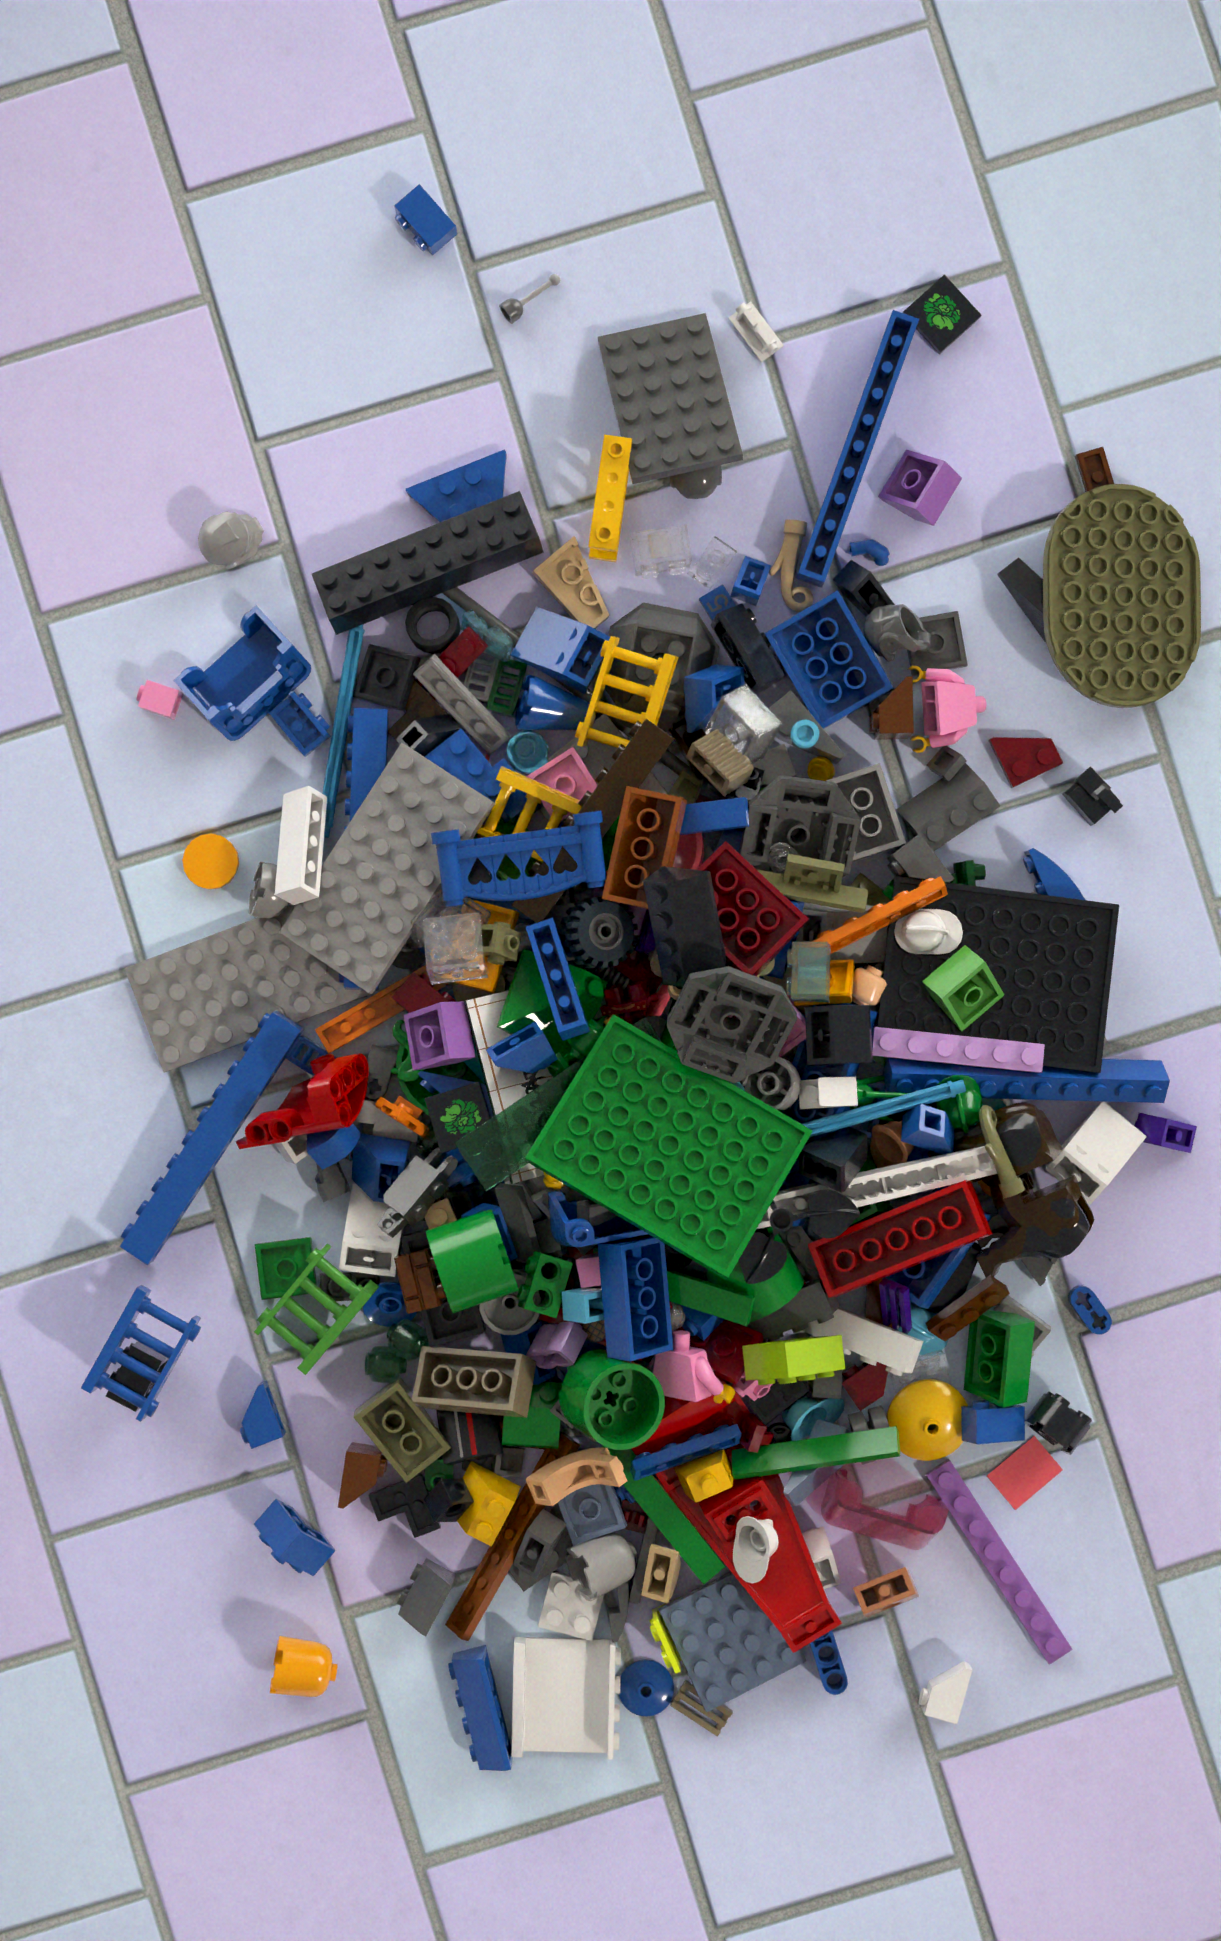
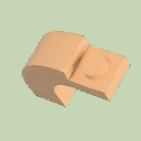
M604 1447L585 1449L558 1458L525 1479L535 1503L547 1506H554L570 1493L586 1486L602 1484L620 1487L627 1482L621 1461L617 1456L610 1455L608 1448Z

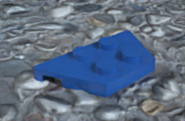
M504 449L408 487L406 492L439 522L503 498L507 459L506 451Z

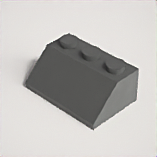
M965 763L949 782L941 778L897 808L896 811L915 837L920 834L934 852L999 808L1000 804L985 782Z

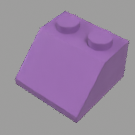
M906 449L878 497L914 520L934 526L962 477L946 461Z
M466 1001L439 1002L404 1015L413 1070L455 1064L475 1058Z

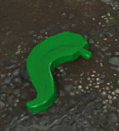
M400 1019L394 1024L392 1033L397 1042L407 1049L408 1056L400 1064L399 1069L392 1068L391 1073L397 1074L398 1079L408 1083L417 1081L420 1078L418 1073L420 1071L425 1072L426 1069L413 1070L407 1032L402 1030L401 1027L404 1021Z

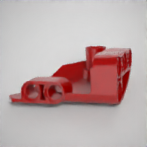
M359 1053L335 1059L333 1054H327L312 1060L310 1065L314 1076L292 1086L277 1110L261 1113L245 1127L246 1137L236 1141L238 1148L244 1149L281 1143L289 1140L292 1136L350 1127L359 1115L366 1096L369 1065L366 1057Z

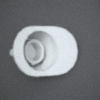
M919 909L899 919L896 922L894 933L900 947L909 953L940 955L950 953L957 948L962 940L963 930L958 918L949 911Z
M746 1516L742 1517L737 1523L733 1563L738 1575L746 1582L756 1583L762 1580L768 1568L769 1557L778 1548V1535L773 1528V1521L771 1519L757 1520L754 1517Z

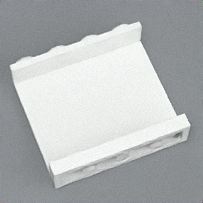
M515 1637L511 1757H523V1751L608 1753V1759H613V1750H619V1733H614V1722H620V1704H614L615 1694H620V1676H615V1665H621V1648H616V1642H612V1639H593L590 1641L582 1638Z

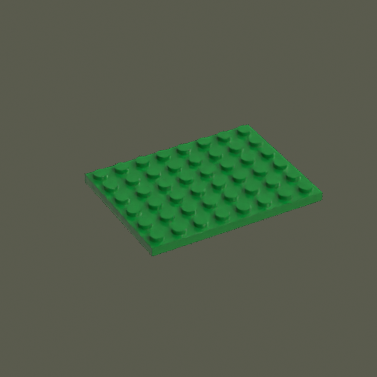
M613 1014L526 1155L525 1161L727 1280L810 1137L812 1130L727 1080L683 1065L677 1051Z

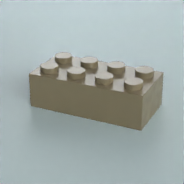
M422 1346L412 1402L426 1409L527 1418L536 1361L517 1353Z

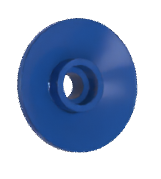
M395 1282L378 1284L379 1288L363 1306V1312L370 1321L385 1327L404 1325L417 1314V1312L407 1314L400 1283Z
M638 1660L630 1664L620 1676L619 1697L622 1704L630 1712L639 1716H654L661 1713L670 1704L674 1694V1683L670 1672L662 1664L653 1660ZM644 1686L651 1688L652 1691L649 1695L641 1693V1689Z

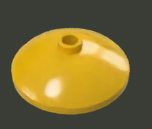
M924 1379L905 1386L895 1395L889 1405L886 1418L889 1427L897 1426L899 1430L900 1451L903 1454L917 1460H937L950 1455L963 1443L961 1407L968 1406L963 1395L949 1383L935 1379ZM931 1424H936L934 1430H928L927 1428Z

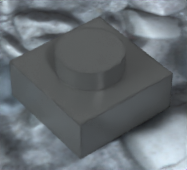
M942 746L929 761L927 767L949 782L967 760L952 748Z

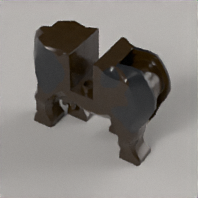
M1027 1102L1015 1103L994 1111L997 1117L995 1128L1017 1177L1021 1178L1025 1190L1017 1195L1003 1198L999 1188L1001 1183L998 1174L969 1180L973 1183L982 1180L990 1187L992 1203L998 1213L990 1214L993 1217L988 1224L992 1235L977 1240L980 1248H983L992 1238H1000L992 1242L989 1248L980 1250L976 1256L985 1277L989 1275L996 1276L1003 1263L1017 1261L1024 1257L1062 1258L1071 1254L1089 1233L1095 1220L1091 1208L1081 1193L1075 1175L1034 1192V1181L1028 1171L1054 1161L1063 1148L1057 1140L1051 1123L1044 1112ZM980 1121L976 1125L970 1126L966 1134L962 1128H955L953 1152L986 1145ZM931 1150L928 1152L929 1157L943 1155Z

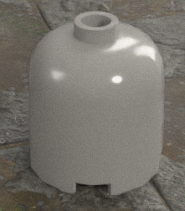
M612 1532L566 1549L569 1554L565 1558L573 1581L579 1579L584 1588L580 1591V1594L587 1601H592L625 1584L632 1578L635 1572L634 1558L637 1557L636 1549L630 1541L627 1542L618 1533Z

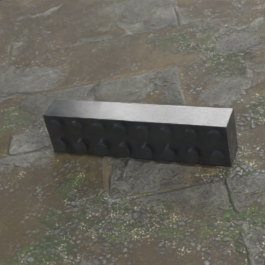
M520 491L314 572L312 577L335 634L338 635L413 605L422 599L436 596L544 552Z

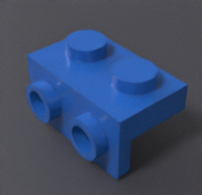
M292 690L289 693L290 696L269 712V714L303 756L306 757L331 737L326 731L330 726L320 714L317 717L313 715L309 710L313 705L303 693L297 695Z

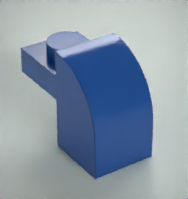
M352 1123L347 1128L307 1134V1153L323 1170L345 1158L354 1149L360 1138V1131Z

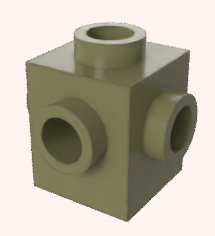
M504 922L478 924L473 952L487 957V962L496 965H504V961H516L521 933L510 929L511 925Z

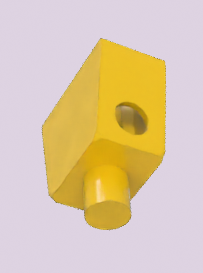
M724 1449L674 1468L685 1495L694 1502L702 1501L733 1486L732 1466Z

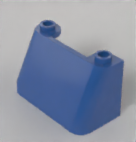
M257 605L242 617L240 628L245 635L205 671L198 666L188 667L173 680L208 721L230 741H236L248 733L282 702L292 690L294 691L304 682L311 673L310 663Z
M562 1190L548 1192L551 1233L555 1241L560 1245L583 1247L648 1234L619 1216L592 1227L588 1220L583 1218L577 1219V1200L567 1201Z

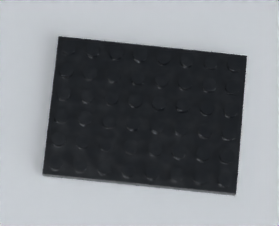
M895 876L891 901L900 892H910L918 888L919 884L924 880ZM944 882L948 895L921 909H941L951 912L958 918L962 925L963 935L956 949L950 953L940 955L909 953L902 949L896 941L894 930L897 921L888 925L882 978L886 981V987L881 994L876 1027L1045 1044L1043 1066L1101 1073L1119 904ZM966 945L986 962L1004 996L966 1029L961 1031L934 1001L922 981Z

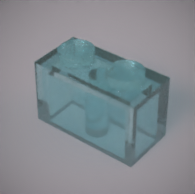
M792 942V949H788L787 964L792 966V978H787L786 989L787 995H791V999L794 1002L829 1003L831 945L828 942Z

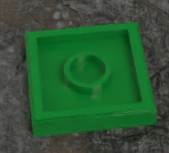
M311 1237L255 1244L261 1300L282 1298L309 1264L305 1260L313 1251ZM314 1268L307 1278L317 1285ZM299 1286L292 1296L309 1293Z

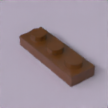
M989 1275L925 1324L930 1333L943 1341H947L968 1324L977 1320L979 1316L991 1307L997 1305L1010 1293L1005 1284Z

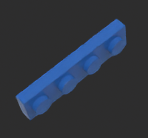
M724 1424L715 1428L712 1433L704 1436L701 1433L689 1437L687 1442L678 1445L676 1443L667 1444L660 1449L661 1451L650 1454V1452L641 1453L631 1461L630 1472L634 1481L735 1446L740 1442L741 1431L738 1424L732 1426Z

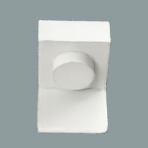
M822 1077L814 1080H801V1090L799 1093L800 1109L858 1106L856 1077Z

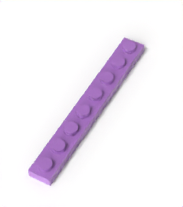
M947 1459L927 1472L926 1476L1048 1664L1050 1665L1073 1650L951 1461Z

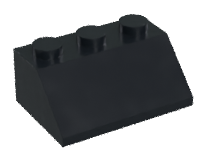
M743 603L719 612L712 621L711 627L734 666L744 667L745 685L753 697L781 681L785 676L783 673L785 668L778 656L774 657L769 647H771V644L765 633H760L755 625L757 620L751 609H746Z

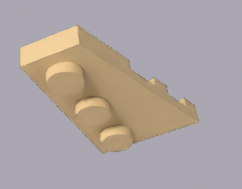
M573 536L535 568L532 574L573 620L596 629L608 619L609 613L597 586L592 580L588 570L589 567L579 550L578 542L575 536Z

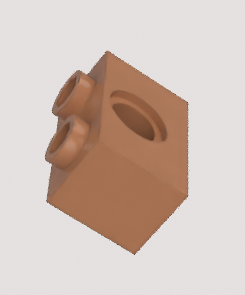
M906 1567L853 1588L863 1615L866 1617L919 1597L910 1572Z

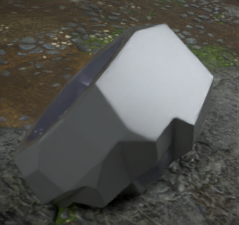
M339 1162L323 1170L316 1163L318 1173L315 1181L323 1202L350 1191L348 1181Z

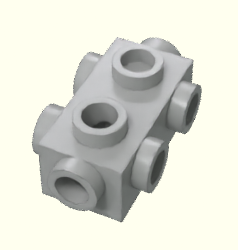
M792 1226L785 1232H778L804 1277V1282H811L821 1278L808 1247V1244L812 1243L802 1227Z

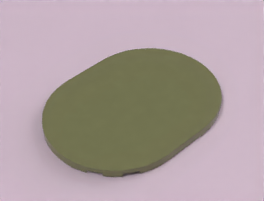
M1104 485L1083 493L1072 500L1054 521L1048 533L1043 554L1044 633L1052 660L1064 679L1076 691L1101 705L1116 708L1143 706L1155 702L1173 691L1184 680L1192 662L1195 661L1201 638L1200 560L1193 536H1190L1184 525V519L1171 504H1166L1154 492L1134 485Z

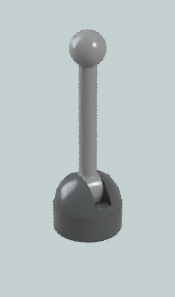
M552 274L549 281L520 301L510 298L501 303L499 307L505 318L511 324L517 321L523 314V305L550 286L558 285L560 283L559 275Z

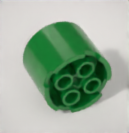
M492 1209L426 1230L434 1262L453 1313L519 1291Z
M769 1226L756 1229L755 1232H761L769 1238L773 1228ZM777 1234L774 1241L783 1243L781 1237ZM788 1249L787 1259L783 1268L770 1279L760 1283L747 1284L745 1282L739 1260L727 1280L709 1269L705 1276L708 1282L755 1296L750 1322L761 1319L783 1307L797 1295L804 1284V1277Z
M604 1349L588 1351L577 1357L573 1365L568 1366V1372L563 1380L562 1388L559 1390V1403L562 1413L572 1426L601 1445L614 1450H626L637 1447L654 1434L663 1417L665 1399L662 1386L651 1371L634 1361L607 1358V1350Z

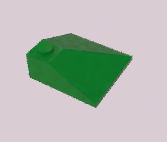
M525 949L522 951L497 1028L512 1035L536 1021L554 1053L560 1052L563 1057L572 1047L567 1040H562L558 1032L534 952ZM569 964L586 1020L589 1021L590 1018H594L600 1008L608 982L587 970Z

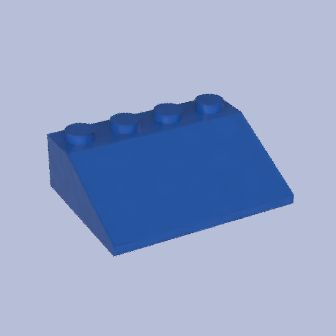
M838 590L765 633L810 714L823 729L895 689Z

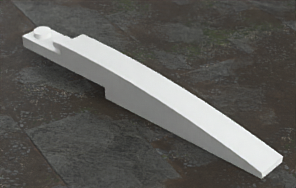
M985 1146L859 1172L841 1194L849 1198L856 1207H861L956 1184L964 1180L994 1175L997 1172L992 1159L987 1153ZM815 1182L780 1190L773 1200L777 1207H786L795 1215L810 1211L808 1198L816 1191L825 1189L836 1190ZM769 1206L757 1229L771 1226L770 1215L773 1211L771 1206Z

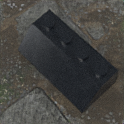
M662 866L644 879L643 885L663 985L683 987L690 973L728 967L710 871Z

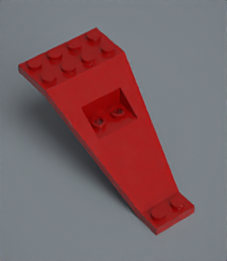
M735 1390V1401L667 1444L676 1443L678 1445L687 1442V1439L695 1434L701 1433L704 1436L712 1433L715 1428L724 1424L729 1426L738 1424L740 1429L745 1413H751ZM740 1442L735 1446L724 1449L731 1466L732 1450L745 1448ZM675 1467L656 1473L657 1478L669 1496L779 1630L793 1653L842 1624L827 1599L791 1504L783 1494L784 1486L779 1474L738 1480L733 1479V1486L702 1501L694 1502L685 1495L675 1472ZM758 1500V1503L756 1505H750L752 1501ZM734 1515L733 1519L726 1520L727 1516ZM746 1516L754 1517L757 1520L771 1519L779 1541L777 1550L769 1557L765 1576L756 1583L744 1581L738 1575L733 1563L737 1523L742 1517Z

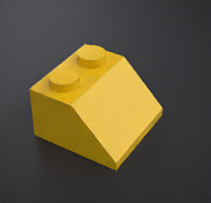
M471 1461L462 1478L474 1502L457 1522L467 1535L492 1547L516 1501L521 1486Z

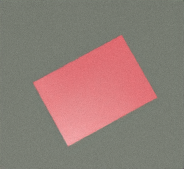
M1033 1436L990 1472L987 1477L1016 1510L1063 1469L1038 1439Z

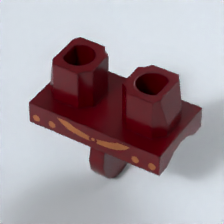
M645 980L630 983L627 986L630 996L624 997L621 984L608 986L604 990L606 1004L600 1008L602 1016L620 1013L619 1018L636 1028L640 1026L641 1019L647 1017V1012L643 1009H648L651 1002L658 1001L656 992L649 993Z

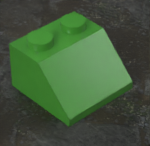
M966 945L922 981L934 1001L961 1031L966 1029L1004 996L986 962Z

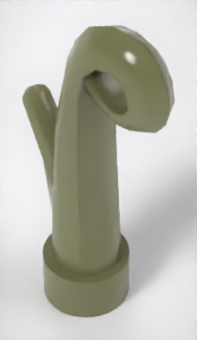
M983 1105L979 1111V1120L986 1142L985 1149L992 1159L1001 1183L999 1188L1003 1198H1008L1023 1192L1025 1188L1021 1178L1017 1177L995 1128L997 1117L994 1110L988 1105Z

